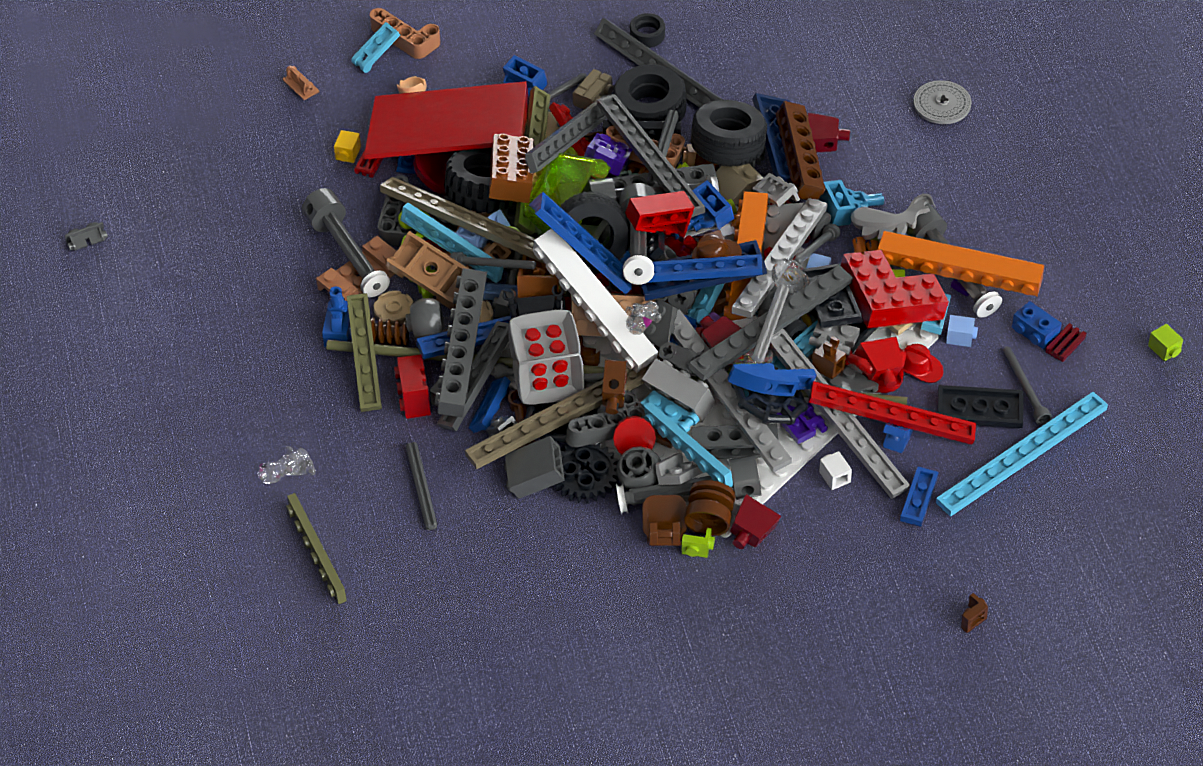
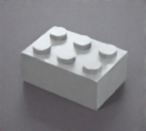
M655 358L642 378L650 392L654 390L688 412H694L699 417L700 422L704 421L716 402L712 396L713 393L708 389L709 386L699 379L697 382L691 379V375L682 369L680 371L675 370L674 365L667 360L660 361Z

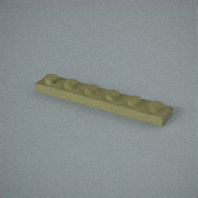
M367 293L347 296L360 409L361 412L382 409L368 295Z
M295 493L288 495L289 505H286L290 518L294 517V525L297 532H302L303 544L306 549L310 548L313 564L319 565V575L322 581H327V590L330 597H335L338 604L346 602L345 588Z

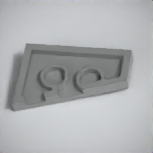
M804 203L782 204L780 207L768 205L764 231V250L769 246L774 248Z

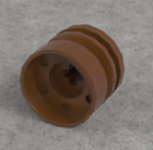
M702 480L694 483L690 489L689 504L684 517L686 526L702 535H706L707 528H712L711 536H720L727 533L730 528L731 512L736 498L733 489L724 483L712 480Z

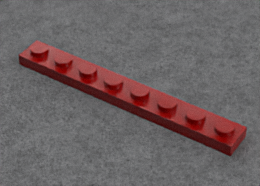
M815 381L811 384L809 403L971 445L975 441L976 423Z

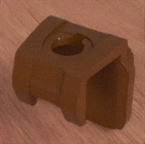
M650 495L644 500L643 531L647 535V544L649 546L682 545V537L687 529L684 522L687 506L683 497L680 495Z

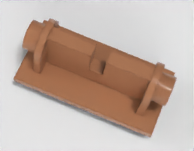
M288 66L286 68L287 76L282 78V80L303 100L320 92L295 66Z

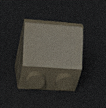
M750 164L721 166L716 171L719 181V193L727 200L731 198L735 205L739 204V199H743L744 191L754 192L752 188L763 179Z

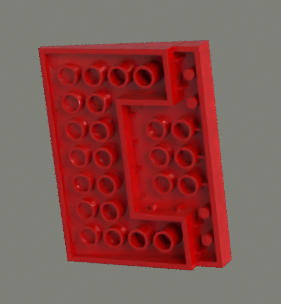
M527 81L375 96L364 158L374 159L491 148L494 134L523 136L528 113Z

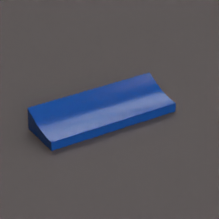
M542 192L529 204L541 220L625 295L631 290L632 283L628 282L623 275L624 264L550 197Z

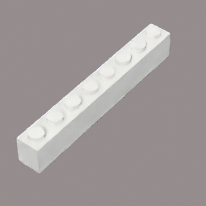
M552 228L534 240L533 252L535 256L546 263L549 273L556 275L560 286L565 291L568 290L572 295L574 303L585 310L588 320L594 321L598 326L599 333L604 338L607 337L611 342L613 350L624 357L627 367L629 369L633 368L638 373L657 358V349L571 246Z

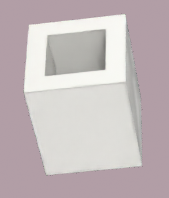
M839 451L828 454L820 459L819 472L831 490L851 483L852 469Z

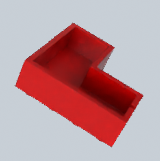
M882 250L866 251L864 255L861 252L843 254L841 267L853 277V281L849 286L867 328L944 319L949 301L934 273L896 278Z

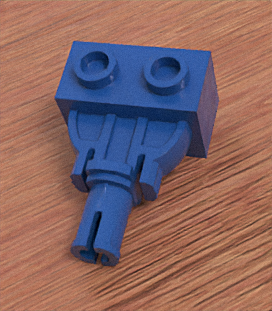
M516 55L503 67L505 74L503 84L527 81L528 97L530 96V90L534 86L543 90L548 84L543 69Z
M708 180L692 190L705 206V213L691 217L687 231L693 230L697 232L700 229H708L714 226L717 229H721L734 219L732 206ZM671 233L672 237L674 236L675 240H677L680 237L676 233Z
M337 286L332 287L329 292L330 301L328 302L322 331L324 347L327 346L328 339L349 342L352 340L348 303L342 296V289Z

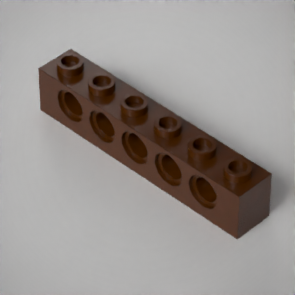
M784 101L776 113V118L791 182L797 188V194L800 199H819L825 192V184L806 108L804 105Z

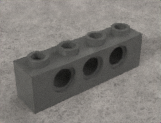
M766 423L768 428L779 441L777 423ZM738 425L691 427V437L716 459H734L755 455V458H762Z

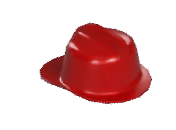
M912 344L907 345L903 349L907 353L903 367L904 372L926 383H934L942 378L943 366L937 358L930 354L926 346Z

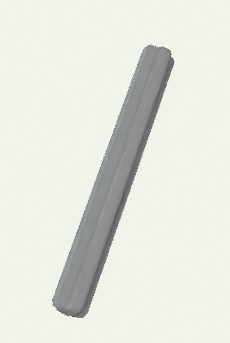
M780 284L776 289L753 352L752 360L757 362V364L762 363L765 359L789 292L788 286H784V284Z

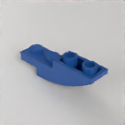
M773 363L733 364L727 379L728 382L754 392L776 396H794L796 390L810 389L817 374L815 369L775 370Z

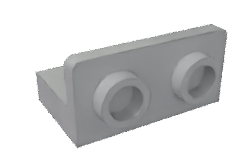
M771 173L767 174L752 188L754 192L768 193V201L777 207H780L789 198L796 202L800 200L797 194L798 190L794 184H788L780 176L776 177Z
M676 453L656 463V476L658 477L659 485L682 484L703 473L697 464L693 465V462L683 463L682 453Z

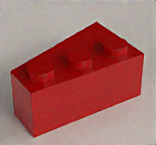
M685 191L630 198L625 214L637 231L651 233L662 231L665 235L676 233L680 237H685L695 207Z
M421 354L398 357V366L394 367L395 378H400V382L396 383L398 395L402 394L403 398L399 399L400 410L405 411L406 419L431 415L428 386L426 384Z

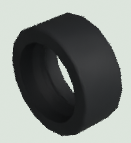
M652 13L639 14L630 22V35L648 48L655 47L661 44L665 38L664 20ZM643 27H652L658 31L651 34H643L637 30Z

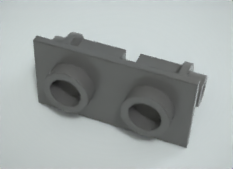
M93 222L88 224L86 228L80 230L72 229L68 234H65V242L70 251H77L88 247L86 239H89L91 245H94L108 238L103 222Z

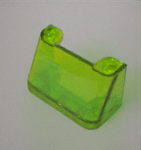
M559 153L558 157L543 169L531 191L529 203H524L525 215L543 233H546L551 228L535 214V210L529 204L544 192L558 206H561L565 200L573 197V195L582 193L591 175L596 179L605 178L611 167L602 159Z

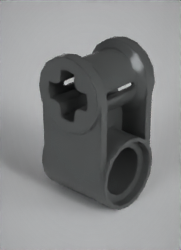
M671 342L663 344L659 350V356L673 364L674 369L678 371L682 369L690 375L693 372L689 369V363L700 356L688 348H683Z

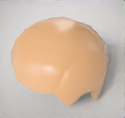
M414 76L404 81L400 80L397 88L399 94L426 91L427 84L425 79Z

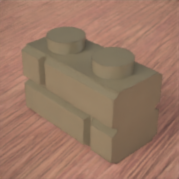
M593 69L573 92L574 106L586 109L603 95H611L614 88L612 77Z

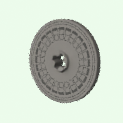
M932 81L922 85L916 91L913 104L916 112L923 119L936 124H951L962 120L968 115L971 109V97L962 86L956 83Z

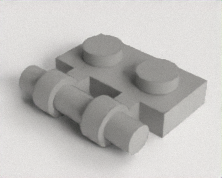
M818 322L813 331L814 337H810L809 344L819 348L825 342L830 343V338L834 336L840 339L837 349L849 355L859 336L860 328L850 325L821 328Z

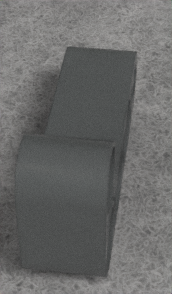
M398 175L394 177L409 184L405 176ZM386 195L378 221V234L388 245L400 247L403 237L409 231L414 234L416 232L414 229H404L399 224L398 216L406 203Z
M625 390L624 407H619L617 414L603 412L571 420L568 424L565 438L566 443L571 447H581L613 439L616 425L621 420L630 416L644 418L645 411L637 396L633 392Z

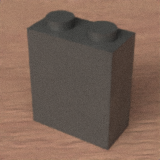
M551 436L505 455L506 463L504 468L508 477L506 485L511 493L513 492L519 499L565 481L560 446Z

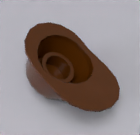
M710 234L703 236L697 242V246L692 252V259L741 256L742 249L735 241L721 239L717 235Z

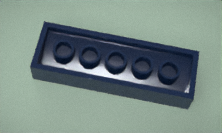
M755 93L752 98L754 107L761 112L767 122L765 146L773 175L776 177L780 176L788 184L792 183L776 118V113L784 101L790 102V100Z
M756 240L739 244L742 249L741 256L761 254ZM692 254L664 261L692 259ZM762 257V274L764 275L767 274V268ZM760 275L649 282L640 285L645 301Z

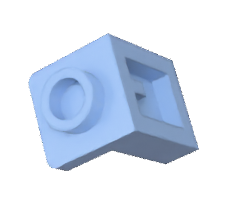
M459 227L455 232L481 250L486 246L487 239L483 236L472 233L462 227Z

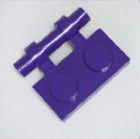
M808 403L807 411L802 412L794 424L780 423L797 444L816 436L815 429H819L821 433L828 430L825 420L822 416L815 413L811 403ZM791 405L788 406V408H789V410H790L791 412H792V410L795 408L794 406H791Z

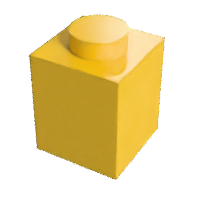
M340 131L334 144L336 160L350 163L355 162L361 149L360 133Z

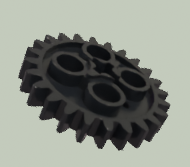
M598 443L596 446L590 444L572 448L565 445V452L561 450L565 481L555 485L556 491H561L562 497L569 494V501L576 497L578 503L582 499L589 503L590 498L597 502V496L600 495L602 498H605V492L612 493V487H616L618 481L616 473L618 458H614V452L608 453V447L601 449V443Z

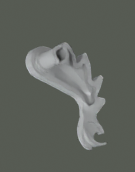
M921 194L913 199L909 208L903 213L893 214L868 207H860L852 213L851 221L856 228L862 230V236L865 240L878 236L880 243L884 231L905 235L908 227L916 228L917 216L930 212L929 207L925 205L928 203L935 207V204L929 194Z

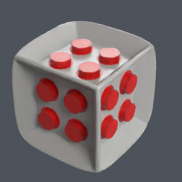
M569 310L530 313L515 317L509 321V345L513 359L514 378L519 398L523 404L536 405L558 402L584 390V369L580 355L579 336L573 315Z

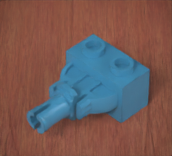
M842 180L824 182L825 192L818 199L827 203L826 212L831 215L830 224L837 226L850 225L851 215L857 208L881 206L884 204L882 193L866 195L863 191H853L845 188Z

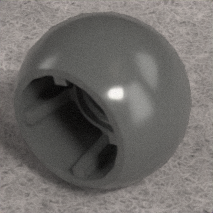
M419 299L410 306V314H406L408 332H413L416 340L417 338L445 332L441 304L436 299Z
M639 446L628 449L621 455L616 466L619 482L628 491L631 488L636 489L658 485L656 463L661 461L660 457L647 447ZM642 463L641 466L633 468L636 464Z

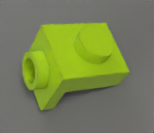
M707 528L705 537L683 534L682 554L691 557L708 558L709 549L713 550L715 537L711 536L712 528Z

